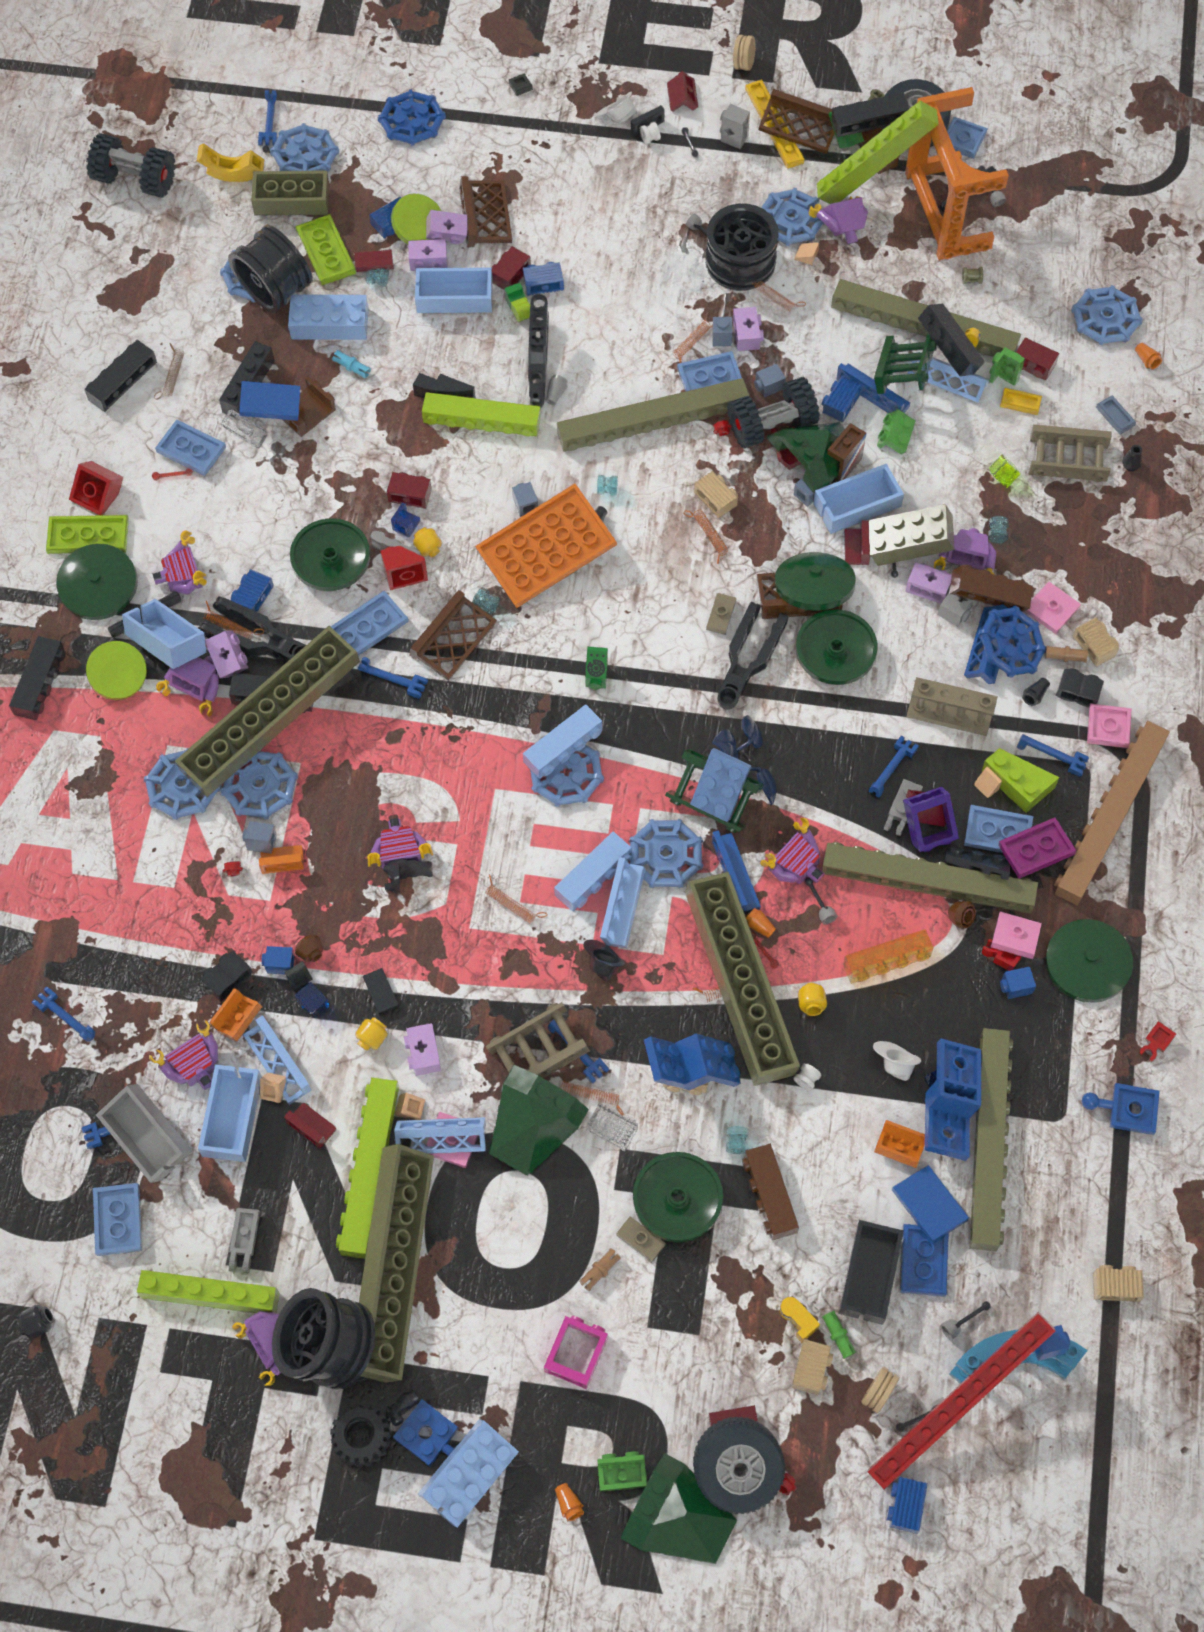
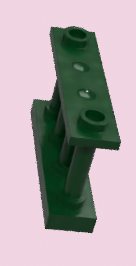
M928 333L925 342L908 344L895 343L894 335L886 336L874 376L877 394H885L886 388L890 383L918 381L919 391L924 389L925 382H928V371L934 351L937 350L936 343ZM923 350L920 353L899 354V352ZM918 360H920L919 363H910V364H899V365H895L896 362H907V361H918ZM917 371L914 374L892 375L898 372Z
M685 750L682 759L686 760V769L676 791L670 790L666 792L665 796L670 798L669 801L679 806L683 804L726 825L725 828L731 832L736 833L737 831L744 830L746 825L739 823L750 796L754 793H760L764 784L747 776L742 789L743 793L732 818L728 822L690 805L692 799L683 795L694 769L698 766L704 769L708 757L694 750Z

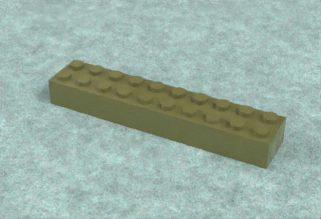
M328 626L177 758L175 763L179 770L208 797L360 662L357 651L332 627Z
M729 872L689 881L685 894L753 1085L756 1086L794 1076L800 1065Z
M400 1144L382 1148L359 1303L366 1306L372 1314L375 1325V1343L372 1356L361 1376L382 1382L402 1381L434 1161L433 1155Z

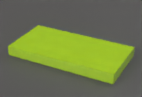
M330 214L295 226L321 286L357 274Z
M128 515L49 516L46 552L47 554L72 553L86 545L107 544L117 547L126 553Z

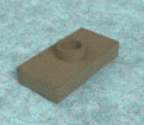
M717 593L706 630L726 635L736 604V597Z
M631 1216L616 1233V1236L650 1262L655 1260L666 1245L664 1241L651 1234Z

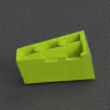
M1001 748L985 760L982 768L983 772L986 767H989L1002 780L1000 789L1025 813L1055 789L1059 780L1058 776Z

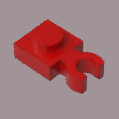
M989 939L987 947L984 946L981 953L986 957H994L993 963L1008 971L1014 970L1022 956L992 948V939Z
M1158 1021L1145 1038L1150 1044L1141 1048L1140 1055L1142 1056L1145 1051H1150L1152 1056L1149 1061L1153 1062L1156 1059L1157 1050L1159 1049L1164 1053L1175 1038L1176 1033Z

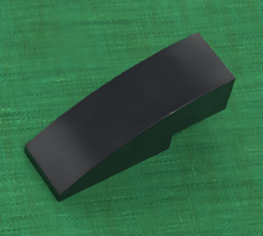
M419 373L413 383L414 395L424 399L426 392L476 398L474 386L443 374H439L438 378L435 379Z

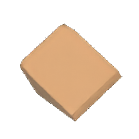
M819 243L801 244L794 260L812 265L818 253Z
M986 767L974 785L987 798H990L999 790L1002 780L989 767Z
M266 1073L260 1078V1099L280 1103L286 1084V1077Z
M409 1093L401 1094L396 1106L395 1116L420 1120L425 1099Z

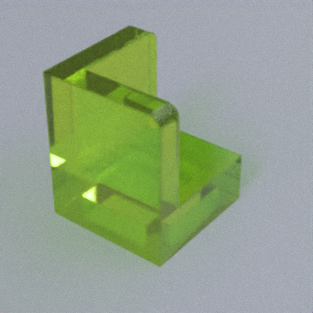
M1003 454L989 467L992 475L1006 488L1021 474L1017 467Z

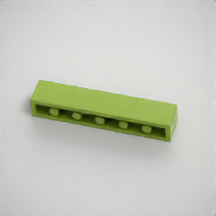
M426 392L422 417L423 423L430 425L438 424L448 427H463L470 430L479 429L487 432L495 431L505 434L537 437L541 411L540 406Z
M141 1270L137 1293L142 1299L257 1313L259 1311L276 1313L280 1295L276 1287Z

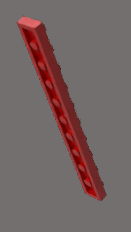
M1038 1311L868 1469V1473L883 1489L889 1486L1046 1341L1056 1329Z

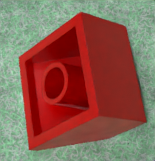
M93 461L80 463L77 467L68 500L98 515H104L119 495L123 476Z
M400 545L380 550L384 573L390 591L428 581L426 561L423 556Z

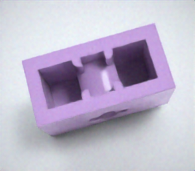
M430 210L426 220V239H446V241L452 244L463 243L467 236V215Z
M446 239L408 241L410 271H416V268H448Z
M756 307L733 309V326L737 351L760 349V342L764 341L763 330L759 329V326H761V315L757 314Z
M915 562L905 592L941 604L950 589L952 574L945 570L931 568L927 564Z
M224 631L205 640L219 678H228L233 676V673H239L248 669L247 657L241 651L239 646L240 640L233 631Z
M432 1023L406 1028L408 1036H404L405 1047L411 1051V1056L407 1057L409 1069H414L415 1076L441 1071ZM424 1047V1052L420 1053L419 1048Z

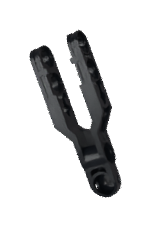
M535 294L530 301L528 383L530 404L542 408L545 401L549 313L546 296ZM542 300L545 304L543 307H535L534 302ZM540 331V338L536 337V332ZM535 379L541 380L540 383H533L532 381Z
M218 596L213 603V608L217 612L254 629H263L264 633L269 635V642L266 643L264 641L254 642L236 634L240 640L239 646L241 651L248 657L269 655L280 661L288 662L306 646L276 631L269 618L263 614L221 596ZM201 622L198 627L208 639L225 631L218 625L214 626L207 622Z
M750 602L729 645L728 655L731 666L718 692L717 701L720 707L727 710L734 708L750 678L766 669L787 625L789 615L779 613L776 623L772 625L771 634L765 640L756 660L751 662L748 668H743L738 664V656L761 609L760 604Z

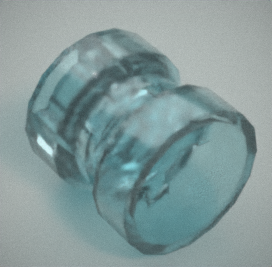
M389 268L367 270V284L373 285L377 283L383 287L387 286Z
M598 475L597 494L609 493L610 495L617 496L618 476L605 477V475Z
M994 516L990 518L989 528L991 530L988 533V539L991 542L1004 543L1008 540L1007 529L1009 527V520L1006 517Z
M482 587L476 592L472 602L478 607L484 608V611L488 614H492L500 603V597L495 594L491 595L487 589Z
M741 1126L727 1128L729 1142L726 1143V1151L728 1153L745 1154V1151L748 1150L746 1139L749 1136V1129Z

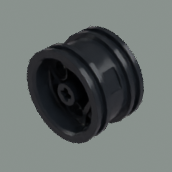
M747 203L728 205L716 212L710 219L707 227L705 261L708 274L719 285L736 291L755 289V286L757 288L766 283L773 275L776 267L779 231L775 219L763 208Z
M264 225L260 231L254 234V239L249 244L238 246L235 251L228 255V262L239 283L262 308L271 313L278 312L280 307H284L287 304V298L295 292H302L305 287L313 282L311 270L299 250L281 231L271 225Z
M307 1288L297 1292L282 1308L275 1323L272 1336V1356L276 1367L285 1376L304 1381L311 1380L317 1385L339 1390L352 1385L364 1372L372 1356L375 1343V1325L372 1314L366 1306L359 1302L345 1298L336 1299L332 1294L318 1289Z

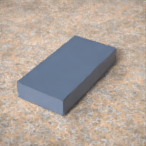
M1113 395L1097 404V410L1119 435L1136 425V421Z

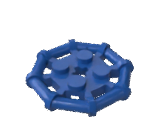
M409 89L408 92L386 99V104L381 114L378 115V122L381 123L389 140L394 139L415 146V143L431 137L435 138L438 135L437 132L442 121L446 118V113L442 111L434 95H426ZM414 99L423 101L425 103L421 104L418 102H414ZM432 107L435 113L430 114L428 109ZM391 108L395 111L393 116L389 115ZM390 124H394L396 127L393 129Z
M1017 606L989 611V616L982 630L979 631V637L982 639L987 655V662L993 663L1005 672L1007 677L1011 678L1015 675L1036 673L1042 656L1047 651L1040 633L1039 622L1032 620L1020 611ZM1009 616V622L1003 623L1001 618ZM993 624L996 626L995 633L990 631ZM1031 631H1032V635H1033L1035 644H1032V641H1031V638H1030V635H1029V633H1030ZM1010 639H1013L1015 642V647L1012 643H1009ZM1031 652L1035 653L1032 660L1030 661L1028 655ZM998 656H1003L1006 660L1002 661ZM1021 662L1022 666L1016 667L1015 663Z

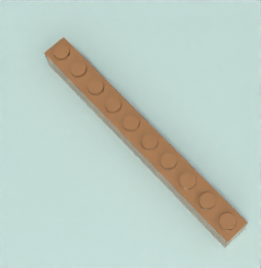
M1148 720L1144 727H1139L1135 734V737L1138 738L1136 743L1131 742L1126 751L1129 754L1128 758H1122L1117 768L1120 770L1118 776L1114 774L1108 784L1111 786L1110 791H1105L1099 801L1103 803L1101 808L1096 807L1091 816V819L1094 821L1091 825H1086L1082 832V835L1085 836L1083 841H1077L1074 847L1076 849L1074 858H1068L1063 868L1067 871L1064 876L1060 874L1054 884L1057 887L1055 895L1078 906L1170 733L1169 730Z

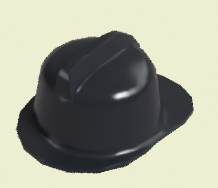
M591 939L583 943V947L590 955V969L604 981H609L617 973L619 967L625 965V962L608 945Z

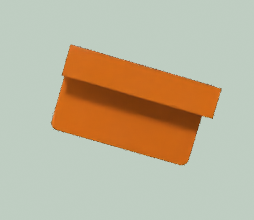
M302 845L273 848L272 854L260 852L259 867L262 874L304 869Z

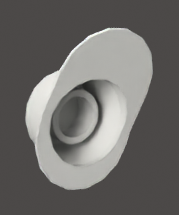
M632 92L627 93L618 101L597 112L595 117L606 114L616 122L628 120L636 113V108L630 98Z
M878 1041L873 1045L874 1050L884 1057L886 1072L901 1080H908L914 1066L921 1063L919 1057L896 1044Z

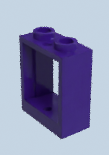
M943 787L903 800L912 845L920 852H927L932 850L933 847L947 845L953 840L959 839L950 793ZM942 804L947 830L922 838L917 813Z

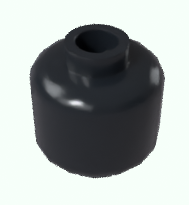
M39 1304L21 1312L19 1323H17L19 1332L30 1339L49 1332L54 1322L52 1312L48 1307H43Z

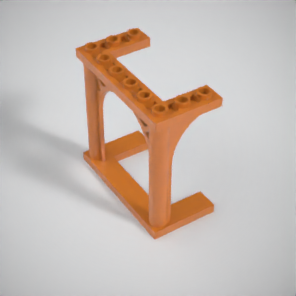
M973 87L917 99V103L922 101L937 109L939 125L909 148L905 175L907 180L912 179L938 245L936 254L938 260L951 259L961 255H969L992 249L994 242L992 231L967 237L961 235L968 198L971 195H979L1006 188L1009 176L1006 169L991 173L974 169L961 160L962 155L960 151L954 150L940 112L972 106L975 93ZM932 139L938 155L928 157ZM945 172L949 192L944 218L940 214L926 175Z

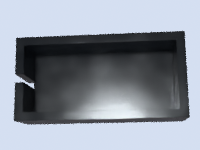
M859 1220L838 1314L857 1319L860 1315H864L863 1320L884 1324L904 1230Z

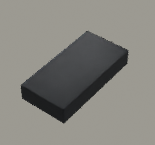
M662 105L631 120V134L634 137L641 134V126H649L652 122L659 125L665 121V109Z
M383 968L363 975L364 982L379 1015L399 1007Z

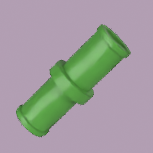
M835 1310L822 1316L832 1335L830 1338L832 1341H835L843 1359L855 1354L856 1350L847 1336L848 1331L841 1325Z

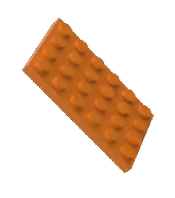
M574 483L475 547L517 609L615 547L617 542L576 483Z

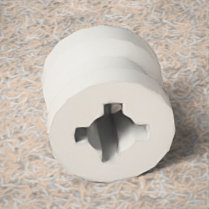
M655 122L650 123L649 126L644 125L640 127L641 137L645 144H649L652 140H660V131Z
M804 1063L800 1068L801 1072L794 1077V1081L802 1088L812 1091L815 1087L814 1083L820 1079L821 1073L813 1066Z

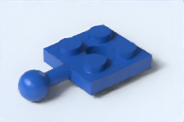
M1115 1083L1112 1100L1099 1099L1092 1092L1083 1095L1081 1102L1085 1109L1094 1110L1097 1107L1111 1109L1110 1128L1150 1135L1156 1133L1159 1090ZM1129 1105H1138L1140 1113L1133 1114L1129 1110Z
M421 1400L393 1438L431 1467L441 1452L447 1456L452 1453L454 1448L448 1443L459 1428L424 1400ZM424 1427L432 1429V1435L428 1439L420 1437V1431Z

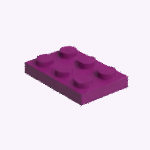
M1056 818L999 841L998 844L1019 879L1076 854V849Z

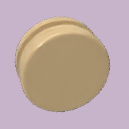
M738 35L734 45L733 65L735 69L749 71L753 66L755 58L754 36Z
M885 1366L880 1369L861 1401L863 1405L873 1408L872 1411L875 1413L881 1411L900 1378L899 1375L888 1371L889 1369Z

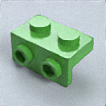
M1006 347L1000 353L997 352L992 359L994 364L989 371V374H991L989 382L994 383L999 376L1015 386L1019 381L1025 358Z
M899 409L888 413L883 419L884 425L878 435L877 447L882 448L887 445L900 454L905 453L916 420Z
M627 1452L624 1457H616V1454H604L602 1459H597L600 1492L646 1487L645 1456L639 1455V1452Z

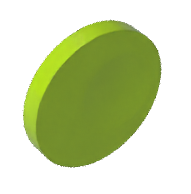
M416 193L405 195L396 203L392 210V227L396 235L406 244H408V241L432 240L426 239L427 216L430 210H442L435 201L425 195Z
M110 641L101 644L90 654L86 665V675L90 686L97 694L110 700H123L135 695L143 686L146 678V663L142 654L134 646L121 641Z

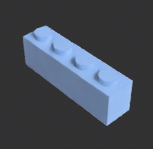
M584 705L523 753V762L539 779L544 775L548 776L558 764L565 763L571 754L582 750L590 739H595L601 734L602 720L587 705Z
M613 831L554 887L555 896L572 912L577 907H583L588 900L587 898L592 893L596 894L606 879L610 880L615 876L619 857L625 858L628 862L632 857L630 856L631 846Z

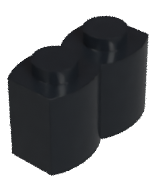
M1074 668L1064 669L1056 696L1060 699L1089 707L1090 704L1098 703L1104 680L1093 674L1084 675Z
M232 951L222 955L218 965L206 969L201 980L203 985L221 1002L230 995L233 989H236V987L240 986L251 976L252 970L240 956Z

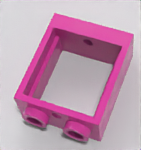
M572 1315L571 1318L565 1316L544 1365V1372L587 1390L608 1340V1333H605V1329L601 1326L593 1324L591 1327L584 1324V1320ZM568 1327L599 1339L585 1374L554 1362Z

